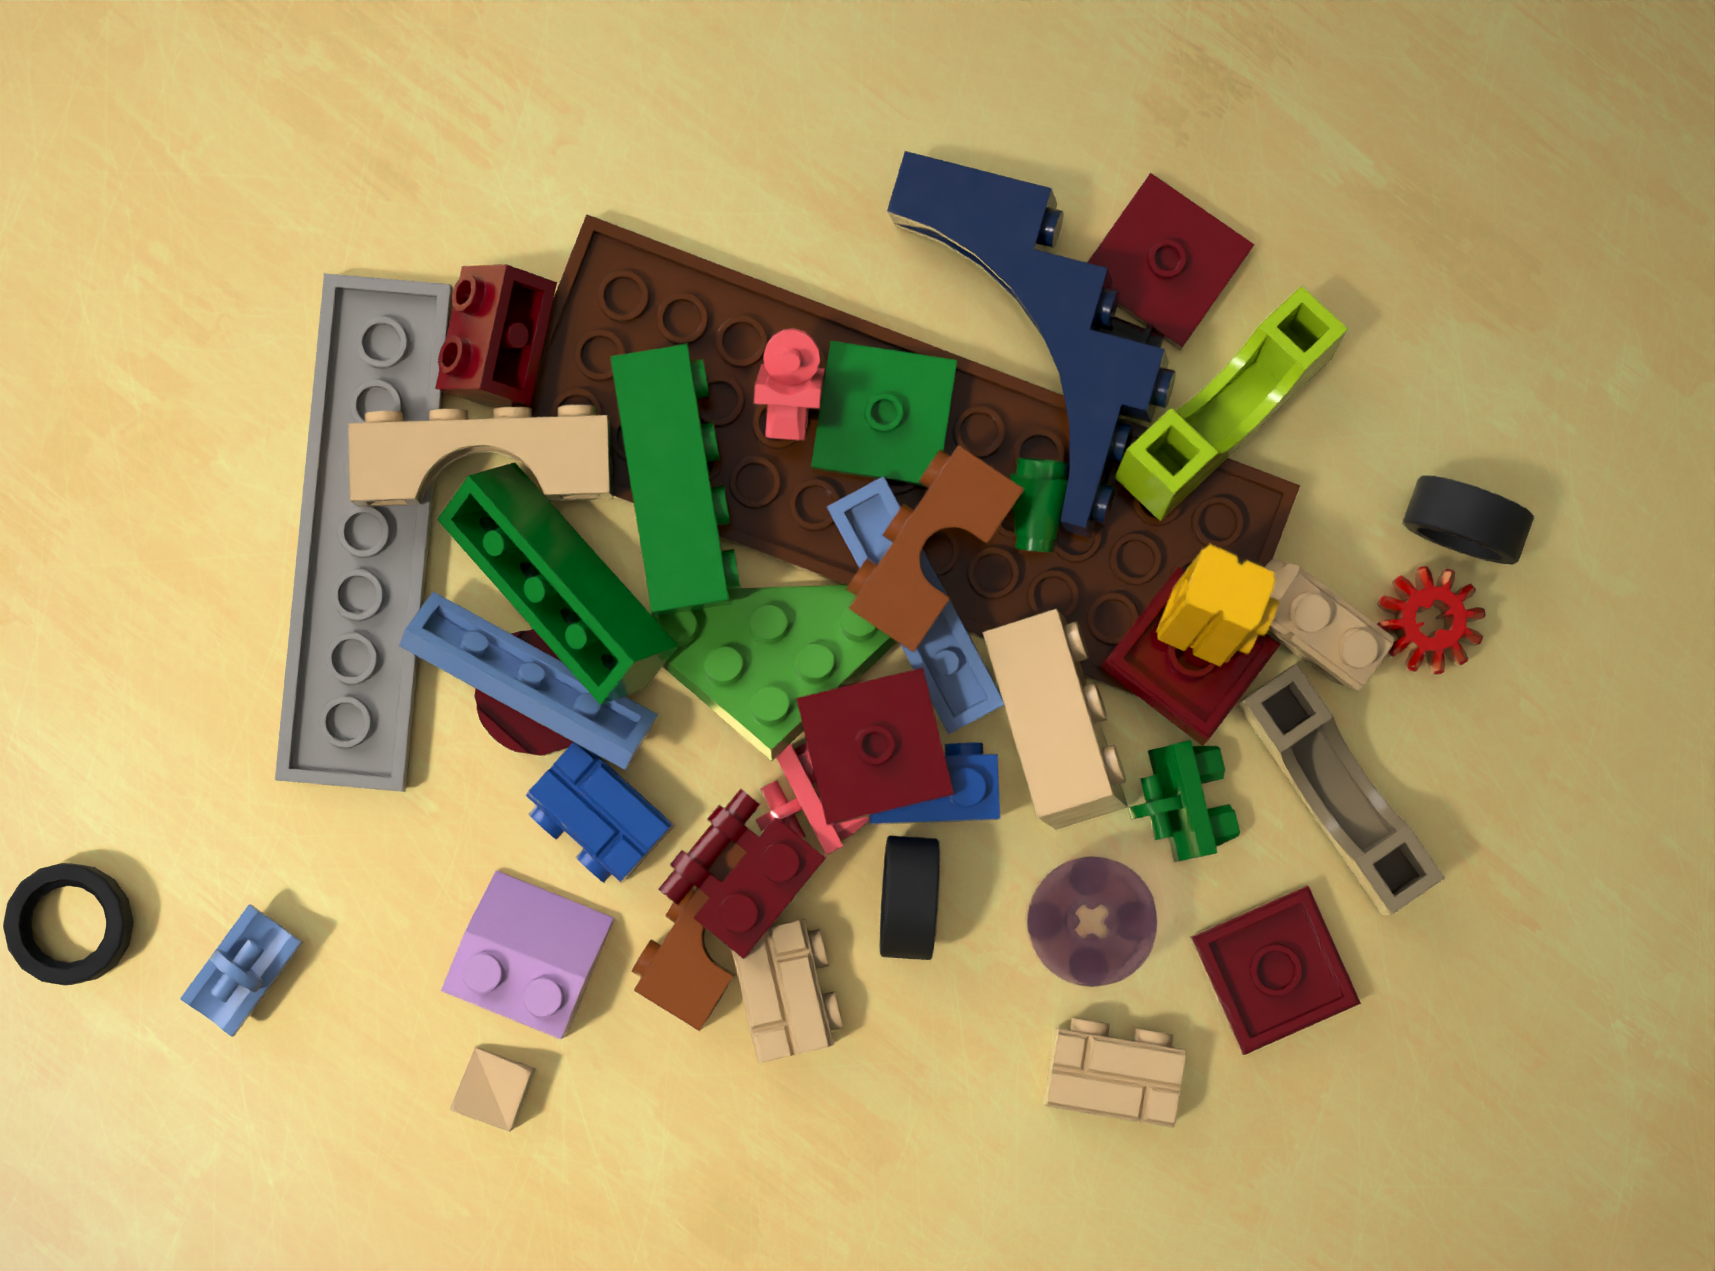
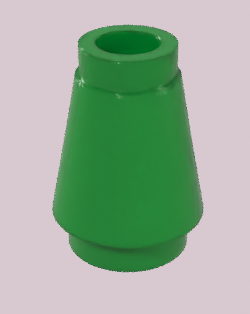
M1017 458L1016 473H1009L1010 480L1024 489L1012 506L1016 549L1053 552L1054 540L1057 538L1061 524L1068 485V462L1037 458Z

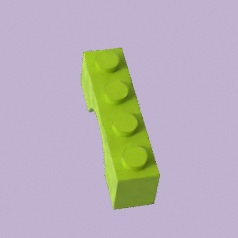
M1301 286L1257 327L1241 350L1205 388L1183 406L1177 409L1170 408L1126 450L1114 478L1157 519L1162 521L1332 360L1348 328Z

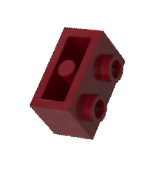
M507 264L462 266L459 280L452 292L453 309L446 341L443 343L438 356L439 373L435 389L485 406H530L557 282Z

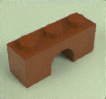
M959 445L951 456L941 449L938 451L918 481L929 488V490L915 510L903 503L882 535L891 541L892 544L879 564L867 557L845 589L856 596L848 609L912 652L916 650L950 599V596L933 586L925 578L921 570L920 552L927 538L940 529L958 527L969 531L985 543H988L1024 490Z
M731 840L709 867L708 871L723 882L746 854V851ZM696 888V890L691 889L679 905L674 902L672 903L665 917L675 924L662 945L652 939L649 941L631 972L641 978L634 989L635 992L700 1031L736 974L715 962L706 949L704 940L706 928L693 917L707 902L709 897Z

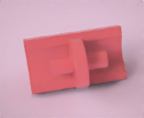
M795 328L783 329L774 334L766 344L763 355L764 364L760 366L755 383L754 404L768 405L766 437L805 440L809 408H820L825 369L818 368L820 352L812 336L803 330Z
M807 743L795 749L789 744L776 757L797 798L788 802L777 780L762 787L760 790L771 811L755 820L760 830L763 831L776 817L803 839L806 835L795 814L804 811L826 855L844 847L841 841L853 835L870 821L869 817H863L830 826L826 825L821 802L812 786L816 780Z

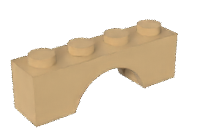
M593 405L558 407V417H532V408L502 407L493 409L494 419H468V411L464 409L429 411V421H404V413L399 411L365 413V423H348L350 501L358 507L422 505L430 485L446 466L461 457L482 452L507 455L526 465L535 474L549 501L614 499L612 423L607 415H596V406Z

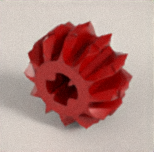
M1419 567L1415 573L1416 588L1402 575L1392 581L1394 590L1402 601L1391 596L1379 598L1377 606L1395 616L1394 619L1384 620L1376 624L1387 633L1395 632L1398 637L1386 655L1391 658L1401 653L1405 648L1409 649L1410 652L1405 661L1406 671L1416 672L1426 655L1431 674H1442L1445 670L1444 653L1457 666H1461L1468 661L1467 653L1458 641L1474 646L1482 642L1483 635L1474 629L1466 627L1467 622H1475L1485 618V609L1475 607L1465 610L1462 602L1472 597L1476 589L1472 584H1468L1460 588L1456 593L1450 591L1455 581V571L1451 569L1444 570L1438 577L1436 586H1434L1429 567ZM1433 605L1441 612V614L1436 616V619L1444 618V628L1438 629L1426 636L1419 630L1424 625V622L1416 623V613H1421Z

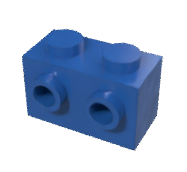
M983 743L945 744V759L954 795L870 816V825L999 820L998 754L984 755Z

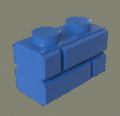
M575 742L565 750L553 766L545 772L525 795L536 805L528 815L554 839L557 840L564 831L583 848L576 856V859L603 883L611 875L620 882H624L675 826L602 758Z

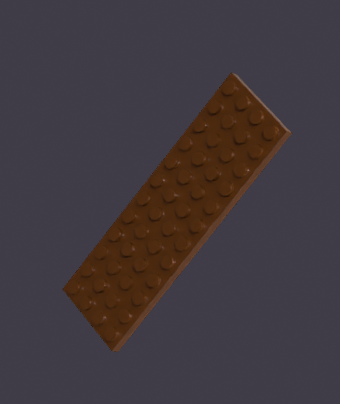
M588 214L585 216L553 299L531 405L511 406L532 408V417H558V407L596 406V415H607L612 423L614 498L634 505L610 356L687 344L691 361L703 359L710 397L698 399L701 424L714 422L720 460L708 462L712 487L724 485L730 524L718 526L720 538L846 586L849 585L860 568L827 506L877 479L811 469L820 408H809L805 440L766 437L768 405L754 404L755 383L760 366L764 364L763 355L766 344L779 331L795 328L803 330L812 336L820 352L818 368H824L825 373L830 341L957 360L943 451L951 456L959 445L1008 479H1010L1009 473H1016L1017 458H1037L1068 462L1067 478H1069L1070 474L1069 417L1064 395ZM1125 420V424L1133 425L1131 446L1149 428L1130 420ZM1227 458L1160 521L1114 478L1121 462L1113 461L1107 485L1115 487L1111 512L1106 524L1095 523L1091 538L1067 532L1061 523L1057 538L1054 540L1053 552L1016 549L1012 507L988 543H985L965 529L947 527L930 535L922 547L969 634L984 639L983 632L1057 609L1066 618L1067 624L1078 622L1089 655V659L1080 661L1085 678L1139 698L1100 668L1177 567L1180 566L1186 571L1203 548L1206 549L1209 545H1213L1238 556V564L1242 565L1245 561H1249L1265 568L1267 563L1273 559L1300 485ZM887 481L900 506L904 503L913 510L916 509L929 490L925 486Z

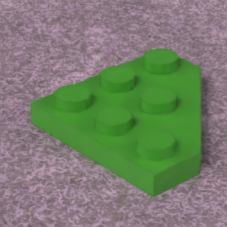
M846 585L728 589L730 605L656 617L651 614L678 645L677 649L662 667L771 761L804 731L796 698L854 684L897 641L848 609L856 596L845 590L847 588Z

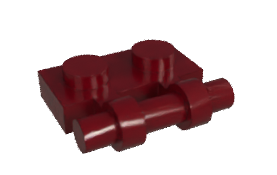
M740 788L725 808L718 805L707 820L712 824L688 853L681 850L672 861L670 866L674 870L660 886L659 890L677 905L682 902L694 886L705 893L709 899L693 918L741 958L745 959L826 858L776 817L760 837L744 824L758 809L760 804ZM732 840L745 850L746 854L722 882L708 869Z

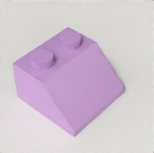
M496 870L464 932L441 991L558 1039H563L569 1033L615 918Z

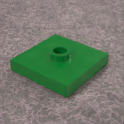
M830 341L811 469L873 479L885 476L887 481L924 486L918 481L940 449L944 450L957 360Z

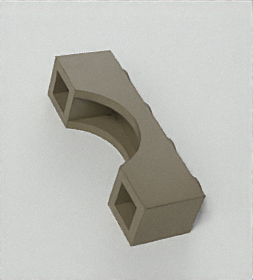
M1297 663L1236 703L1381 914H1394L1445 879L1410 826L1390 807L1362 770L1340 734L1334 716Z

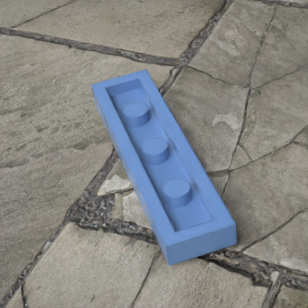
M885 476L827 506L859 568L867 557L879 564L892 544L891 541L882 535L901 506ZM922 547L920 566L925 578L933 586L947 594ZM950 599L914 652L900 644L913 669H924L932 705L948 734L1004 705L1000 691Z
M435 592L431 593L406 627L399 644L403 649L626 770L648 736L658 714L625 696L600 705L563 662Z

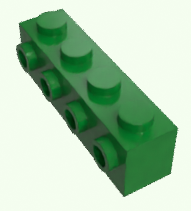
M687 344L610 356L651 612L656 617L730 605L728 589L741 586L735 550L722 551L718 526L730 524L724 485L712 487L708 462L718 461L720 457L714 422L701 424L698 399L710 397L704 360L691 361Z
M515 462L468 475L437 518L439 523L600 705L645 689L677 649V643Z

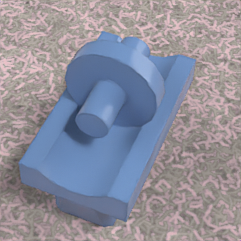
M249 904L181 996L180 1000L206 1016L220 1029L233 1037L270 989L303 941L255 906Z

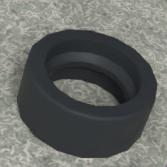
M1422 475L1417 480L1402 524L1416 535L1448 549L1486 561L1514 565L1520 559L1534 516L1523 506L1493 492L1452 479Z
M887 837L880 915V955L882 957L919 960L932 959L936 935L940 874V845L936 838Z
M61 863L39 868L19 883L7 902L3 930L8 951L22 970L41 982L67 986L96 980L117 966L130 945L134 921L129 899L115 879L96 867ZM65 886L83 888L94 895L103 907L106 919L104 938L96 951L86 958L74 962L57 961L43 953L34 941L31 928L33 910L40 899L53 889Z

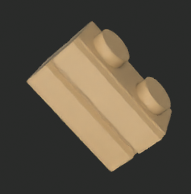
M1273 558L1267 563L1265 569L1274 572L1276 582L1270 596L1280 600L1267 634L1305 662L1311 663L1314 669L1330 681L1360 691L1367 684L1392 647L1395 638L1300 566L1287 564L1284 561Z
M805 919L770 927L745 959L732 950L758 1063L834 1045L831 1032L843 1029L835 991L822 994L817 969L829 966L820 929L808 931Z
M1072 1018L1070 1030L1056 1027L1044 1095L1045 1106L1174 1128L1186 1050L1172 1047L1173 1034L1135 1028L1134 1040L1108 1036L1110 1024L1079 1018Z

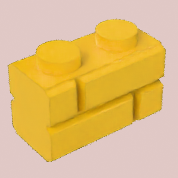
M1209 545L1206 549L1203 548L1172 589L1156 630L1158 640L1183 651L1191 647L1193 648L1194 656L1219 667L1224 662L1227 663L1237 650L1249 654L1258 634L1264 636L1267 633L1279 606L1280 600L1270 596L1276 582L1274 572L1249 561H1245L1242 565L1238 564V556L1213 545Z

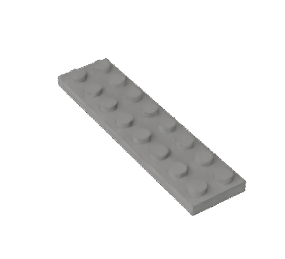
M324 273L275 780L400 792H405L418 656L403 649L399 644L406 627L423 606L435 479L430 485L422 505L356 506L350 501L348 423H365V413L373 411H399L404 413V421H429V411L442 409L443 391L435 389L439 373L438 356L443 343L446 341L451 318L453 292L451 284Z

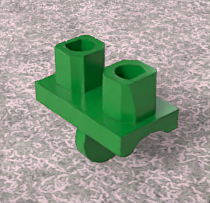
M1191 740L1148 751L1154 775L1140 778L1146 803L1128 807L1131 820L1149 816L1155 840L1169 838L1174 862L1218 853L1216 846L1239 836L1240 830L1235 810L1230 804L1207 809L1202 784L1224 779L1225 766L1221 749L1218 746H1192Z

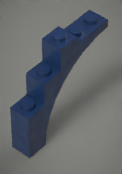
M905 151L887 209L894 225L942 243L981 267L1019 303L1046 342L1059 372L1069 417L1070 474L1061 523L1067 532L1091 538L1095 523L1106 524L1111 512L1115 487L1107 485L1113 461L1121 462L1131 443L1133 425L1125 424L1126 417L1151 423L1156 406L1166 408L1168 405L1176 371L1167 369L1169 361L1165 349L1099 332L1100 326L1108 328L1111 326L1119 300V290L1112 289L1113 281L1108 268L1044 252L1045 246L1055 247L1060 235L1064 215L1062 210L1056 209L1057 201L1052 188Z

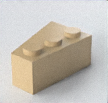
M1057 609L983 632L1038 819L1057 830L1128 808L1121 783L1126 782L1121 759L1116 746H1108L1100 723L1107 720L1105 706L1097 684H1087L1080 663L1082 660L1089 659V655L1078 622L1067 624L1066 618Z

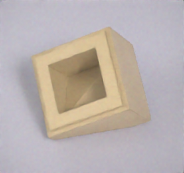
M475 1047L450 1110L510 1132L515 1128L536 1068Z

